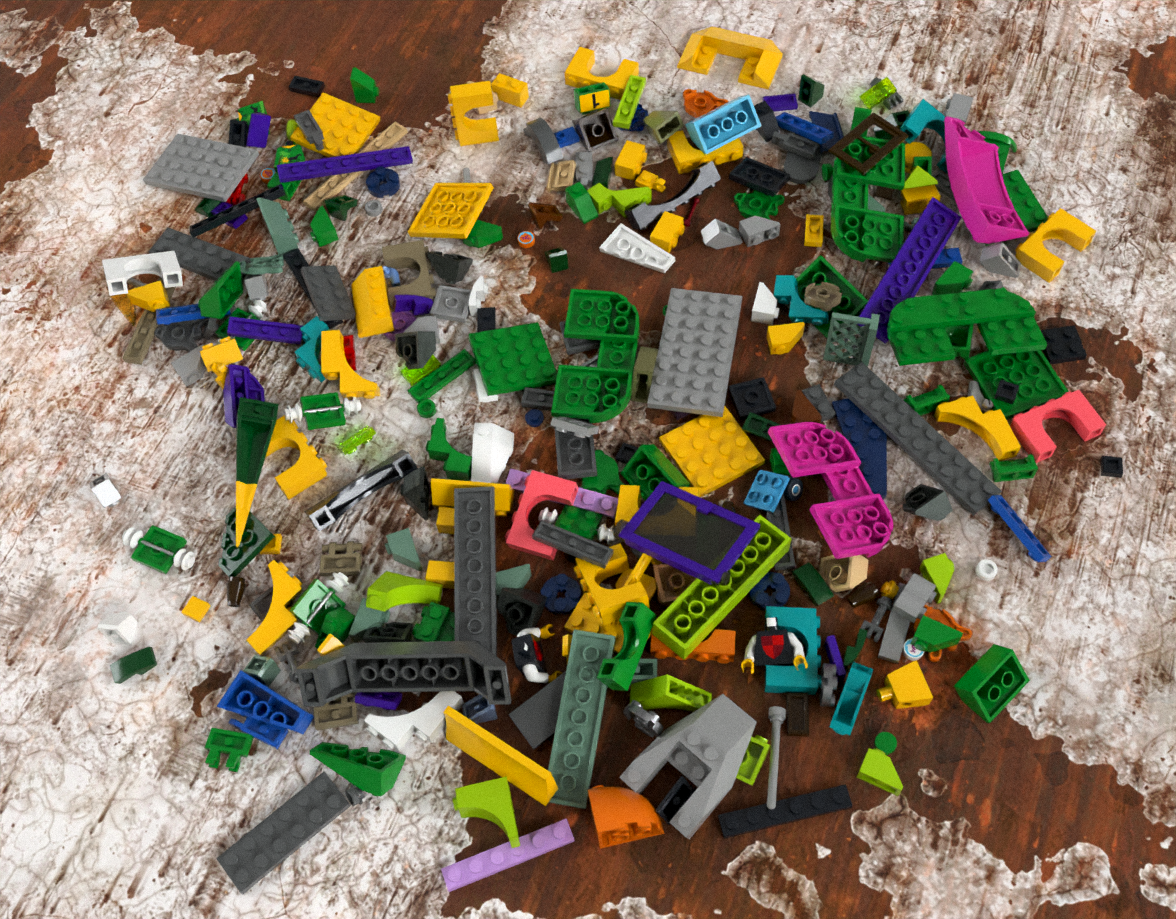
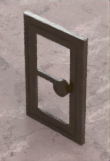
M872 113L828 149V151L865 175L906 140L909 135L879 115ZM873 124L893 136L882 148L871 144L860 136ZM855 139L870 147L869 153L872 156L863 164L842 151Z

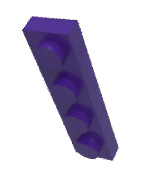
M229 317L227 336L301 345L302 332L300 328L303 325Z

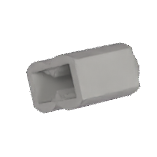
M914 573L896 600L892 611L913 623L917 618L921 620L927 611L924 606L927 602L931 604L937 594L934 592L936 585Z

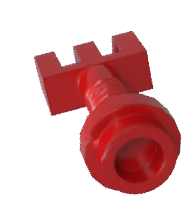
M247 173L226 203L237 205L238 201L241 203L246 200L245 195L241 194L243 185L248 183L249 180Z

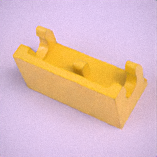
M935 185L901 190L903 200L900 201L904 215L922 213L932 197L940 202L941 196Z

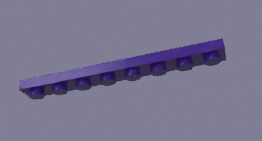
M406 146L276 166L279 181L284 183L372 170L379 166L386 168L413 164L410 147Z

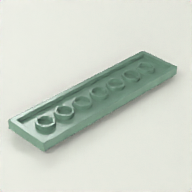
M575 629L573 631L548 768L558 786V790L548 803L582 809L587 808V789H590L607 692V686L596 677L603 660L613 657L615 636Z

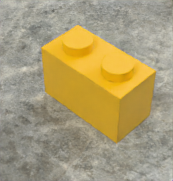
M499 73L491 83L492 91L497 93L500 101L521 108L529 98L526 82Z
M626 140L615 162V176L634 181L636 175H639L641 172L642 163H645L647 159L645 145Z
M664 211L650 235V242L670 253L672 247H676L679 235L682 236L684 233V218Z
M229 336L219 340L220 344L215 346L212 343L202 346L203 350L199 352L208 372L212 371L211 367L214 362L218 366L221 364L226 366L243 359L235 338L231 339Z

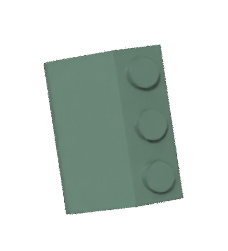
M260 197L256 198L278 254L284 255L297 249L299 239L296 233H292L294 231L292 222L287 221L290 218L287 210L282 209L281 204Z

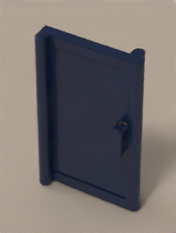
M813 111L809 112V118L813 124L834 132L831 140L824 144H819L821 153L828 151V149L844 137L837 113L832 115Z

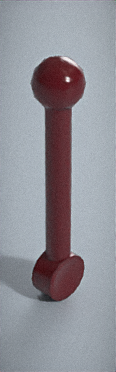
M699 198L693 199L691 211L688 218L684 220L686 227H689L691 224L690 219L696 205L700 202Z

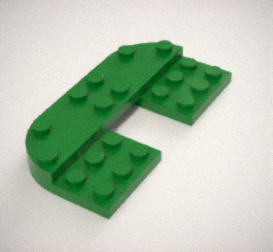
M862 137L879 148H882L890 141L874 137ZM855 139L842 150L862 164L872 156L869 153L870 147L858 139ZM905 143L897 146L865 175L837 157L834 161L831 234L838 248L851 259L860 262L871 259L892 263L903 245L904 216L869 210L868 184L903 190L905 186Z
M1001 288L907 298L893 308L887 325V336L899 366L954 360L956 353L944 328L949 326L977 324L991 356L1045 350L1047 347V342L1034 318L1036 311L1030 302L1017 294Z
M571 289L564 338L601 340L597 367L558 366L551 410L553 417L563 416L567 418L589 419L590 423H600L618 416L628 405L632 394L633 369L636 363L640 325L639 314L635 305H632L625 296L612 291Z

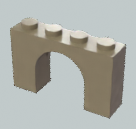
M423 240L382 247L385 266L395 270L413 268L420 272L419 277L414 282L388 288L391 308L395 295L422 296L432 299L434 303L436 290L435 287L431 286V284H434L433 273L429 274L432 266L430 260H427L429 249L428 246H424Z

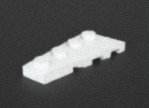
M622 223L599 247L600 252L662 273H666L676 261L674 256Z

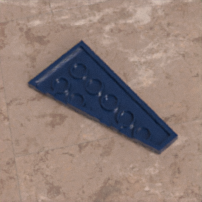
M849 398L832 401L831 406L836 413L835 417L841 434L850 442L861 461L859 466L861 473L872 492L880 494L882 499H885L887 496V434Z

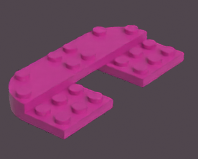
M815 422L770 427L768 434L792 478L821 473L836 500L814 504L809 509L835 559L862 554L871 557L879 553L890 539L891 532L893 531V519L881 495L872 492L859 469L861 461L850 442L838 431L834 433L829 429H825L826 425Z

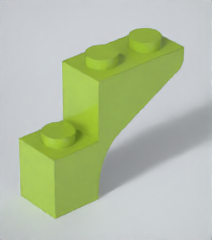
M599 182L587 190L598 214L607 211L613 206L626 218L627 216L624 211L636 203L645 202L648 205L652 202V190L649 187L615 191L607 189Z

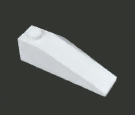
M494 423L474 424L471 481L499 483L498 480L506 468L509 457L513 453L514 433Z

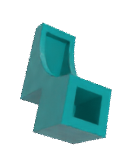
M776 275L774 297L781 304H789L790 302L789 318L792 323L804 322L817 326L823 325V323L828 324L829 316L826 311L812 308L800 299L797 287L798 282L794 275Z
M316 316L300 328L303 335L301 338L305 344L295 351V355L297 357V364L302 369L305 367L313 379L317 378L322 383L325 377L321 373V366L319 365L321 331L330 330L328 325L320 321L319 317Z
M853 661L829 726L836 733L851 735L874 669Z

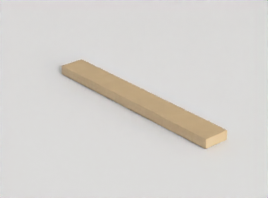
M394 122L359 153L390 149L408 133L407 128ZM363 171L332 175L303 200L304 205L317 212L320 206L325 205V200L335 197Z

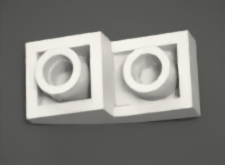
M483 276L477 279L470 294L469 310L471 316L478 315L481 301H485V294H488V283L484 282Z
M473 369L479 402L498 401V395H487L479 369Z

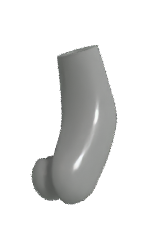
M977 381L969 382L968 397L973 396L981 412L989 411L993 407L992 401H988V399L982 396Z

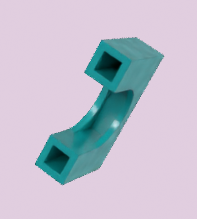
M922 99L913 108L900 130L909 135L905 141L910 144L919 136L924 128L936 131L942 137L945 144V116L926 100ZM944 151L936 165L948 174Z
M766 606L765 618L777 617L778 629H788V632L794 633L803 643L806 649L805 659L808 668H805L804 663L798 665L799 671L796 670L794 665H766L765 692L808 693V695H816L817 689L821 688V675H818L817 668L821 667V655H817V648H820L821 637L817 635V628L820 629V616H816V608Z

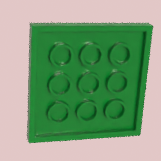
M1019 170L1002 174L1009 198L1027 231L1037 230L1042 222L1045 223L1048 216Z
M538 322L470 333L468 335L488 396L524 390L525 387L536 388L556 384L557 371Z
M1041 350L992 356L989 351L969 357V360H964L963 362L973 380L978 382L984 397L988 401H992L993 411L1001 409L1006 420L1013 418L1018 413L1024 414L1035 406L1040 407L1051 399L1056 400L1069 392ZM1000 380L1019 385L1013 405L994 399Z

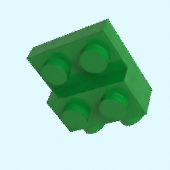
M431 602L429 606H425L421 613V617H423L421 623H416L413 628L412 634L414 635L415 642L455 641V613L451 612L450 608Z

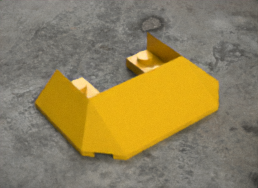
M711 26L692 33L677 68L707 75L717 53L744 59L746 61L739 74L738 82L769 90L783 54L770 39Z

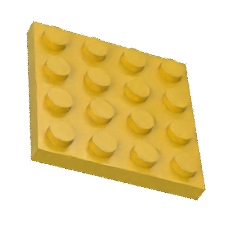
M323 92L310 109V112L323 132L324 139L322 141L324 149L318 151L314 143L310 144L299 126L290 138L296 144L329 158L358 154L380 122V116Z
M435 183L409 228L408 234L410 237L467 239L494 187L491 183Z
M724 406L723 417L701 415L659 437L660 443L690 483V486L699 487L700 498L765 463V459L726 406Z

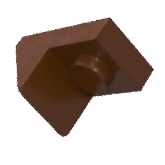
M532 202L528 204L532 219L539 230L543 228L547 220L560 222L563 217L555 205Z

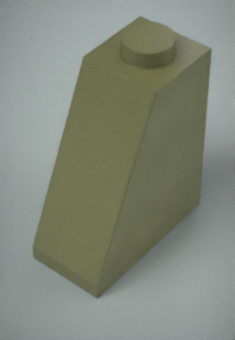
M653 111L643 119L649 134L659 144L663 143L684 126L678 111Z
M640 347L633 369L631 401L648 403L658 349Z

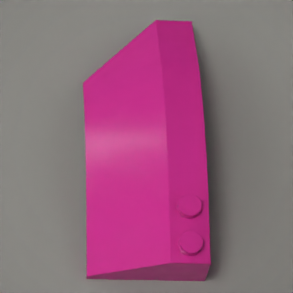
M946 116L945 155L948 176L955 202L966 227L972 234L973 240L978 243L992 244L1028 236L1029 232L1015 211L1004 184L998 156L999 147L996 144L985 142V137L976 130L971 132L964 127L965 122Z

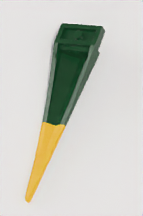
M243 397L239 399L236 418L237 548L241 542L276 424L279 405Z

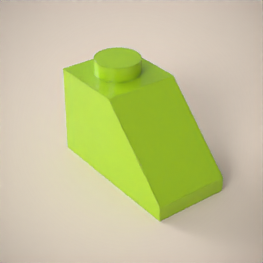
M946 553L923 560L919 568L924 579L936 585L934 592L937 594L934 599L937 604L941 603L954 572V564L951 559H948Z
M869 748L856 778L899 796L903 785L890 757L886 756L879 749Z

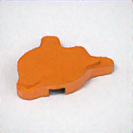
M686 89L683 92L685 111L695 118L729 102L726 99L715 97L706 90H704V93H697V90Z
M927 605L924 606L927 609L924 616L962 632L963 635L960 641L971 639L972 631L958 625L949 612L944 609L941 611ZM918 618L914 622V632H916L921 621ZM957 645L947 647V649L949 651H955ZM942 649L931 653L928 652L929 660L938 662L941 658Z

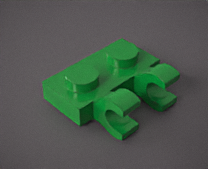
M211 728L205 745V749L209 751L205 763L209 764L208 767L217 769L220 763V754H229L226 767L229 768V771L238 772L241 757L247 758L254 739L253 736Z

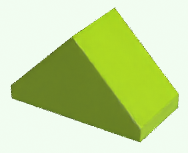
M915 166L906 177L903 189L936 185L938 180L921 167Z

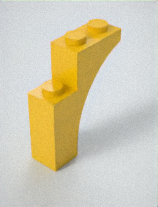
M321 331V373L325 379L337 380L340 378V393L343 398L347 397L348 400H353L354 396L356 399L357 397L373 399L375 396H380V388L377 383L359 376L349 366L345 357L344 336L341 331Z
M973 396L960 397L952 402H942L936 408L934 417L937 422L953 423L971 430L988 444L999 461L1017 456L1021 446L1001 409L989 410L982 414Z
M273 560L268 564L273 580L272 602L261 625L246 639L261 656L285 636L288 630L294 627V622H298L296 616L289 611L291 607L288 609L285 607L303 592L300 587L302 583L297 577L293 576L291 578L286 573L288 568L281 561L277 563Z

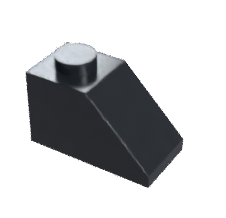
M766 101L754 105L761 123V127L756 130L766 142L772 140L775 131L781 132L774 111Z

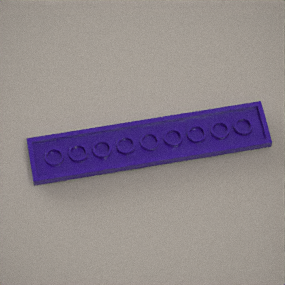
M934 197L928 202L858 316L871 319L872 314L880 315L876 338L885 344L889 341L887 325L891 311L898 303L907 298L915 297L962 218Z

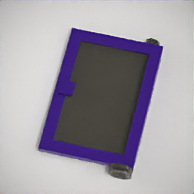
M661 481L629 522L621 519L617 523L613 536L644 554L710 585L713 583L719 586L720 583L724 585L728 583L730 579L729 570L758 532L760 524Z

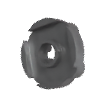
M822 664L821 691L819 694L820 706L834 707L835 694H833V691L837 689V677H835L836 664Z
M632 700L623 710L626 718L630 720L632 717L636 722L634 726L650 737L655 735L657 738L663 731V726L658 722L660 717L653 711L647 712L644 710L643 706L636 700Z

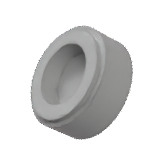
M370 200L365 205L366 213L371 217H376L383 211L382 204L378 200Z

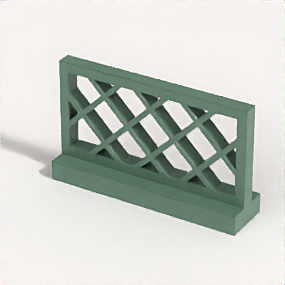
M832 312L823 360L855 366L863 362L868 367L880 315L872 314L871 319ZM836 320L844 321L845 323L839 324ZM856 324H862L865 326L858 327ZM851 327L853 330L847 331L845 328ZM840 331L842 334L837 335L834 332ZM859 334L861 337L855 338L853 335ZM848 338L850 341L845 342L843 339ZM837 341L839 345L835 346L833 342ZM856 345L859 348L853 349L851 346ZM845 348L847 352L843 353L841 349Z

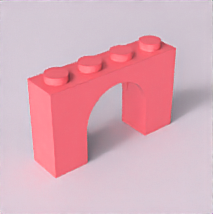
M1080 390L1069 391L1056 400L1051 399L1040 407L1035 406L1024 414L1018 413L1012 418L1010 425L1015 437L1026 452L1033 455L1035 463L1051 457L1057 447L1044 430L1042 421L1049 418L1063 419L1073 426L1084 442L1101 435L1106 426L1105 422Z
M532 470L531 474L526 477V488L524 493H521L519 496V507L513 513V524L511 530L508 529L505 541L509 548L554 561L558 549L532 539L535 530L529 525L530 512L536 504L545 500H553L573 506L579 487L576 482Z

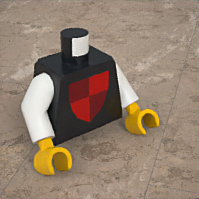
M777 617L765 618L766 631H757V634L751 637L745 649L744 660L741 663L742 673H744L745 667H750L751 674L754 673V666L794 663L796 670L799 671L798 665L804 663L805 668H808L802 644L794 633L788 632V629H778Z
M548 624L540 629H523L518 633L517 638L512 639L516 667L528 681L550 683L562 674L560 671H556L552 675H548L542 643L539 638L541 636V638L547 639L555 634H551L548 631L549 628L553 627L552 624Z

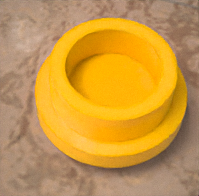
M894 580L886 581L880 589V592H882L881 596L892 600L898 593L899 586L896 585Z

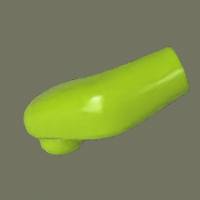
M293 119L287 122L286 135L290 141L291 135L298 127Z

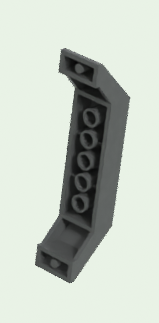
M475 641L352 643L296 668L304 706H324L326 703L352 692L475 691L489 701V705L511 704L506 663Z

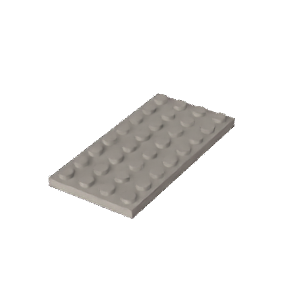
M671 288L647 408L723 417L743 296Z

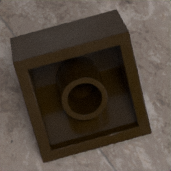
M607 108L572 121L580 141L588 152L618 140Z

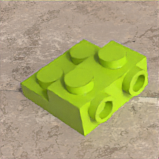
M756 735L755 738L751 737L736 779L753 786L771 748L767 744V739Z

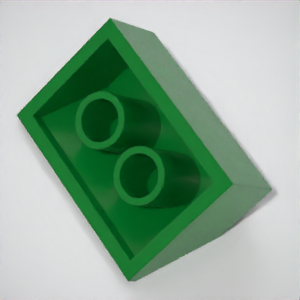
M236 261L214 282L202 298L199 299L198 307L200 308L201 316L222 319L244 293L239 262Z
M654 444L641 445L620 472L630 485L640 486L641 496L645 501L661 481L677 488L690 485L687 479ZM664 493L652 509L655 513H659L676 501L677 498Z
M993 644L954 685V688L962 702L985 722L990 724L1030 680L1013 649Z

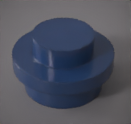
M537 409L529 410L525 415V421L531 427L540 426L544 420L543 413Z

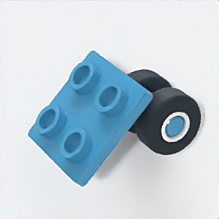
M759 470L743 503L746 506L773 513L782 494H784L786 500L797 501L803 493V483L798 478Z

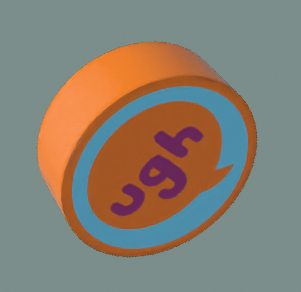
M266 167L261 170L260 177L264 183L268 184L269 180L272 179L276 173L275 169Z
M523 231L517 237L518 244L522 248H530L535 243L534 234L530 231Z

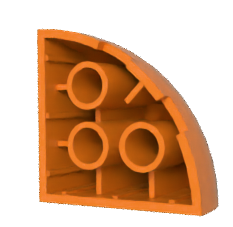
M604 785L587 789L600 849L665 834L662 821L655 812V807L641 794L627 788L604 787Z

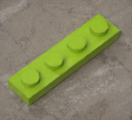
M630 75L613 120L614 127L630 128L646 84L645 77Z

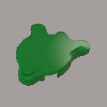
M757 190L750 194H747V192L737 193L734 196V203L738 206L739 212L744 218L759 216L769 220V215L776 216L778 214V206L782 205L785 200L783 195L772 197Z
M595 450L597 476L582 478L583 482L580 488L605 495L606 491L610 489L619 495L620 485L625 484L619 479V469L616 461L604 454L602 450Z

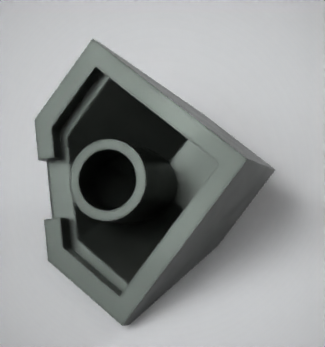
M432 251L427 254L439 278L446 279L445 282L450 284L462 281L473 262L472 258L451 253L444 254L443 256L442 252Z
M435 331L395 334L396 353L399 357H403L406 361L405 366L408 369L423 368L436 351Z
M419 467L404 477V484H401L400 492L401 496H404L406 503L425 520L428 519L430 483L425 467Z
M920 484L905 495L906 504H903L904 512L939 521L946 518L953 511L944 490Z
M502 588L497 609L500 614L502 613L507 623L505 626L508 632L517 636L523 629L535 628L542 616L547 597L530 589Z
M392 622L377 630V627L369 628L363 636V641L365 643L411 642L413 623Z

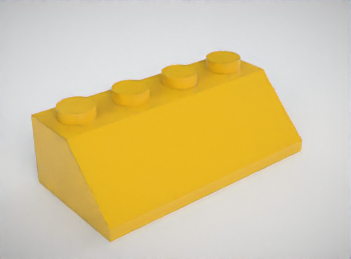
M378 266L364 269L351 284L359 338L394 331L383 267Z
M431 478L432 505L438 508V511L439 507L454 508V488L494 486L495 515L507 517V514H512L515 491L509 484Z

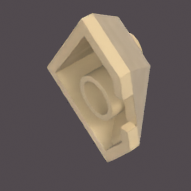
M834 555L821 558L819 574L834 592L853 589L867 579L869 560L862 555L835 559Z

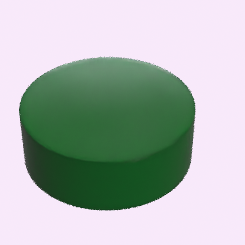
M831 163L822 165V178L824 181H829L833 174Z
M429 399L420 401L417 405L418 414L422 418H431L436 413L435 403Z
M881 732L874 740V747L883 751L886 755H890L897 747V740L893 734Z

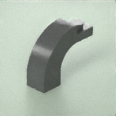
M538 118L526 123L527 127L523 129L524 133L534 139L544 163L550 164L563 158L557 139L544 119Z

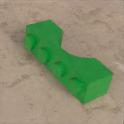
M626 602L619 620L624 633L622 648L614 658L603 660L596 677L611 690L628 691L651 632L653 622L656 619L657 615L643 603Z

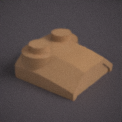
M668 564L652 565L658 592L657 600L661 606L669 607L697 579Z

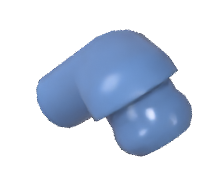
M382 266L385 278L391 280L392 287L400 286L398 271L391 267Z

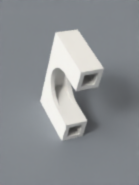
M175 251L102 260L110 296L127 294V280L139 274H155L160 276L165 288L183 286L181 269Z

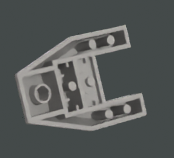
M722 694L665 729L633 760L619 778L635 792L641 794L667 762L671 763L698 787L669 822L690 840L733 787L757 722Z

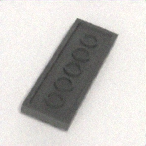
M168 227L149 250V254L175 251L180 268L214 281L236 261H245L246 264L251 263L249 257L201 239L192 238L190 235ZM241 272L242 280L247 275L243 272Z
M323 772L216 859L239 892L244 894L351 805L328 775Z

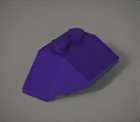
M229 364L223 389L225 422L232 428H236L240 397L265 402L264 388L250 373L248 367Z

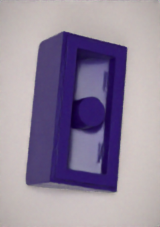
M264 113L251 114L246 146L266 148L271 116Z

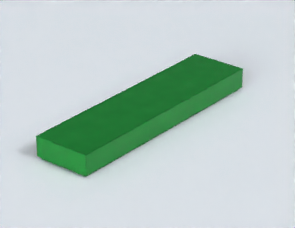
M463 349L408 389V394L417 403L430 398L476 364L475 358L467 350Z

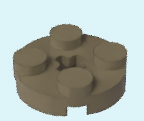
M821 282V285L815 286L816 283H812L805 289L804 303L820 308L822 311H830L832 307L839 305L841 302L842 292L840 293L839 287L834 284Z

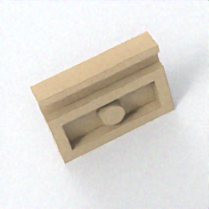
M574 160L561 161L558 164L551 163L546 187L548 193L552 190H555V192L565 191L566 188L572 186L576 167Z

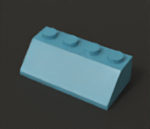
M748 94L740 96L686 123L685 126L691 140L704 154H708L761 127V123Z

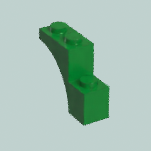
M437 418L435 424L431 427V439L426 444V451L429 453L430 459L444 461L443 471L446 472L447 479L470 481L472 456L464 455L450 446L446 440L447 427L444 418Z

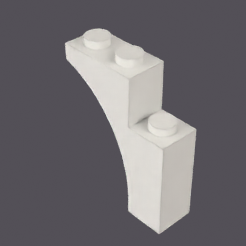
M440 691L431 701L413 712L393 717L369 714L364 719V722L367 725L366 730L374 737L379 735L383 738L382 742L388 748L392 749L395 747L400 751L414 733L422 741L427 739L433 743L446 727V719L443 712L447 706L459 711L464 702L462 696L455 691Z

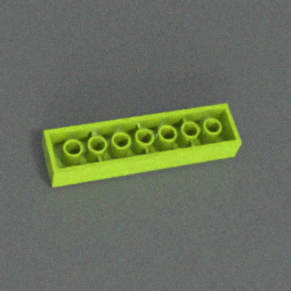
M761 515L754 520V522L760 524V529L732 568L724 573L719 583L713 581L712 585L700 579H696L653 622L652 634L683 660L789 551L792 538ZM738 537L713 561V563L708 568L712 570H715L717 568V566L728 553L730 548L736 542Z

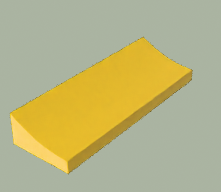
M447 706L443 712L446 719L447 741L501 777L507 776V780L544 806L548 804L558 790L551 772L452 707Z

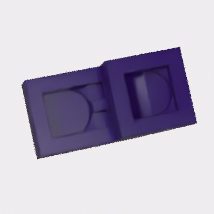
M222 201L211 213L215 215L233 205ZM243 214L225 224L237 229L248 218L246 214Z
M395 295L392 308L394 312L411 310L413 316L430 314L433 301L432 299L416 295Z

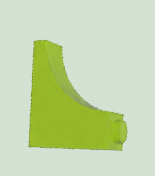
M385 571L368 588L366 607L385 612L389 608L401 604H430L431 602L440 604L443 585Z
M667 674L631 684L630 703L632 700H636L643 706L644 710L668 708L694 712L712 700V693Z
M507 776L455 788L456 797L453 798V805L455 811L459 810L461 818L478 817L487 819L498 825L506 833L512 848L520 846Z

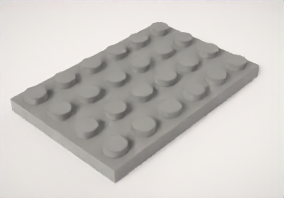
M177 134L143 181L146 185L226 202L259 156L257 149Z

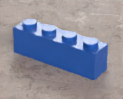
M240 670L216 706L296 731L300 734L305 733L314 719V715Z

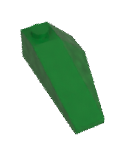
M322 742L310 750L311 756L362 791L380 797L394 787L406 760V755L390 750L380 749V753L369 752L368 747L349 749L348 745Z

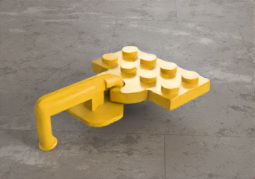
M643 553L634 569H628L621 574L616 583V589L641 581L650 601L657 588L655 579L644 574V571L650 561L656 565L662 562ZM584 593L566 622L565 629L572 633L575 629L615 636L614 652L618 654L624 640L620 621L617 620L603 625L600 618L595 617L592 608L594 605L589 604L586 593Z

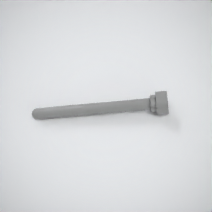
M778 706L770 707L768 718L772 723L767 807L771 810L776 807L780 728L786 718V710Z

